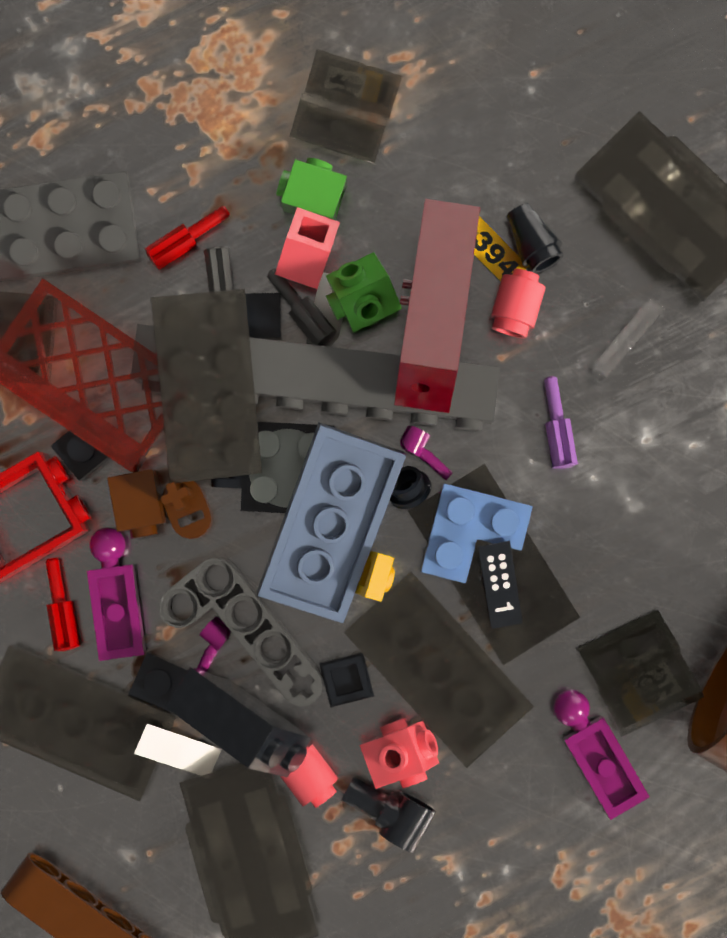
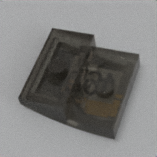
M317 49L305 92L301 94L289 137L375 163L403 76Z
M659 610L577 648L621 737L704 698L702 688L680 652V646Z

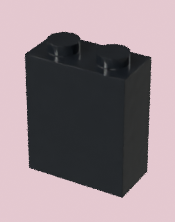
M192 667L188 669L165 706L248 769L288 777L291 772L297 770L306 757L307 750L305 748L312 739L231 680Z

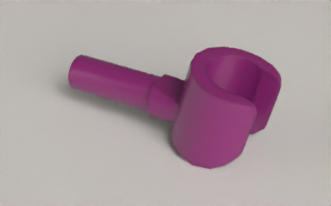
M407 426L400 439L402 449L419 457L423 462L425 461L444 480H447L453 472L432 452L424 448L431 435L415 426Z
M214 617L199 634L209 643L196 668L204 672L208 671L218 650L231 635L230 629L218 617Z

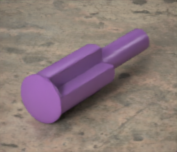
M549 376L544 379L551 421L546 422L545 426L552 468L565 469L579 463L577 462L570 418L564 419L558 379L555 376Z

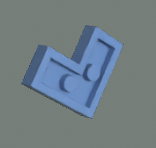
M444 483L421 572L466 584L477 540L493 544L510 541L512 549L522 551L533 506Z

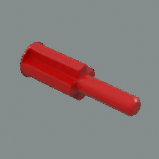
M221 206L188 228L181 224L144 248L147 257L158 270L162 269L196 247L195 239L229 218V211L225 206Z
M50 558L45 563L52 604H48L46 607L53 651H68L81 646L73 602L66 601L59 559Z

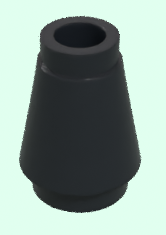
M529 203L522 204L507 214L506 218L510 223L509 226L523 266H529L531 272L539 273L552 267L563 258L564 254L560 249L562 242L535 210L532 209Z

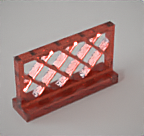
M43 278L0 340V384L130 472L139 471L147 459L145 456L196 383L191 377ZM47 293L61 301L65 321L40 325L37 308ZM70 308L83 317L72 319ZM31 318L33 327L24 329ZM94 323L99 327L103 346L78 351L73 326ZM66 328L71 353L46 357L41 332ZM107 333L122 343L109 345ZM34 334L39 359L19 362L7 354L17 337ZM131 348L137 352L141 372L116 377L111 351ZM104 353L109 378L84 383L79 358ZM145 358L159 368L147 370ZM72 359L77 384L61 388L56 387L51 383L48 364ZM40 366L42 377L31 370L30 367ZM168 373L181 382V385L171 399L153 402L149 382L150 376ZM142 378L147 404L122 409L117 383ZM110 385L115 410L96 414L88 407L85 389ZM78 391L80 402L67 393ZM165 407L158 419H156L155 408ZM148 410L151 429L143 441L139 443L126 434L123 415ZM116 416L118 428L104 418Z

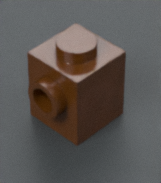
M148 469L107 477L117 532L130 531L131 539L158 534L156 525L168 523L166 511L161 501V496L163 495L158 470Z

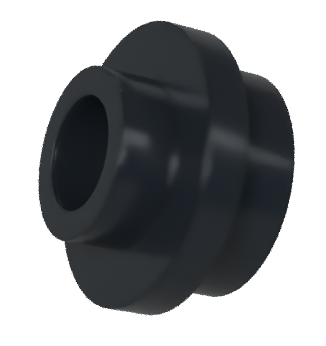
M413 466L402 467L390 498L392 505L399 509H410L420 505L429 496L432 488L427 474Z

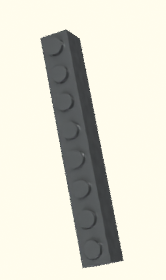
M137 324L131 379L137 383H142V391L169 394V387L186 388V396L194 398L213 399L214 392L232 394V402L258 405L259 397L277 399L276 407L303 410V403L305 402L322 404L321 412L329 414L348 415V408L366 410V417L372 419L392 420L393 413L411 415L410 422L415 424L437 426L438 418L456 420L455 428L482 431L483 424L494 422L500 367L459 362L450 412L443 413L394 405L401 355Z

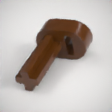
M182 477L172 480L165 485L163 496H161V501L175 532L183 538H201L209 532L213 524L212 510L204 490L200 484L192 479ZM198 511L204 513L203 519L184 527L181 525L180 519H183L185 516Z

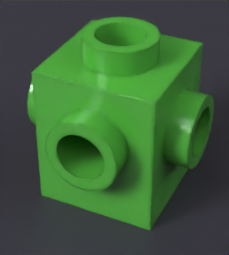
M374 252L356 261L348 262L338 270L326 275L332 293L325 296L337 320L343 317L346 318L353 332L374 325L379 320L402 309L390 277Z

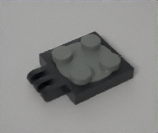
M245 421L244 443L213 442V452L221 454L230 453V461L212 460V469L229 470L230 472L229 479L224 477L211 478V487L242 489L240 511L285 513L317 425Z

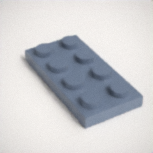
M318 422L258 586L257 595L344 623L406 454L395 448Z

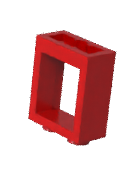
M38 451L0 473V493L40 471L71 526L9 563H6L0 553V583L91 531L86 522L91 519V515L80 496L72 497L64 484V481L69 479L68 474L56 456L49 458L47 453Z

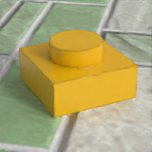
M370 551L355 593L382 602L384 593L389 591L394 580L395 570L392 567L394 558Z

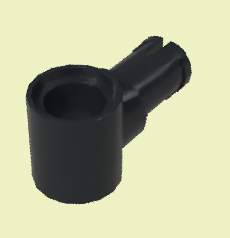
M353 777L341 801L375 820V825L380 827L379 834L383 838L412 853L415 852L436 813L432 807L412 795L400 792L398 796L394 793L388 796L356 777Z

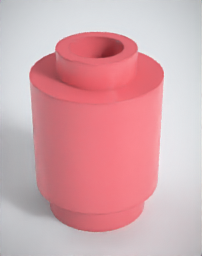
M514 269L512 275H502L491 313V318L494 319L493 330L516 338H527L529 329H534L546 289L543 284L538 282L540 277L538 274L523 269Z
M311 744L305 748L307 754L300 767L291 772L288 777H280L302 807L311 802L317 808L337 792L333 784L339 778L316 747Z

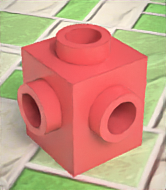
M401 718L379 727L382 735L359 745L375 789L400 781L402 788L418 784L428 779L425 771L439 764L437 741L433 733L426 729L423 720L408 725L406 719Z

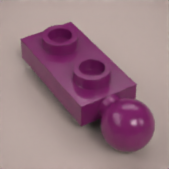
M112 527L101 528L92 535L89 548L93 557L101 562L102 569L87 571L99 661L146 654L135 566L134 564L119 565V559L124 554L126 548L125 538L122 533L117 532V529Z
M566 690L560 693L554 701V714L559 722L566 726H572L574 732L562 739L607 817L612 820L648 799L650 796L605 718L599 716L593 721H589L587 718L590 712L589 701L581 692Z

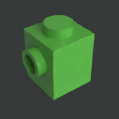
M307 158L306 163L295 159L291 172L283 171L276 196L282 197L281 204L284 212L294 215L298 207L336 221L347 188V176L332 171L333 166L316 158Z

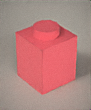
M297 207L286 236L275 275L318 289L340 222Z

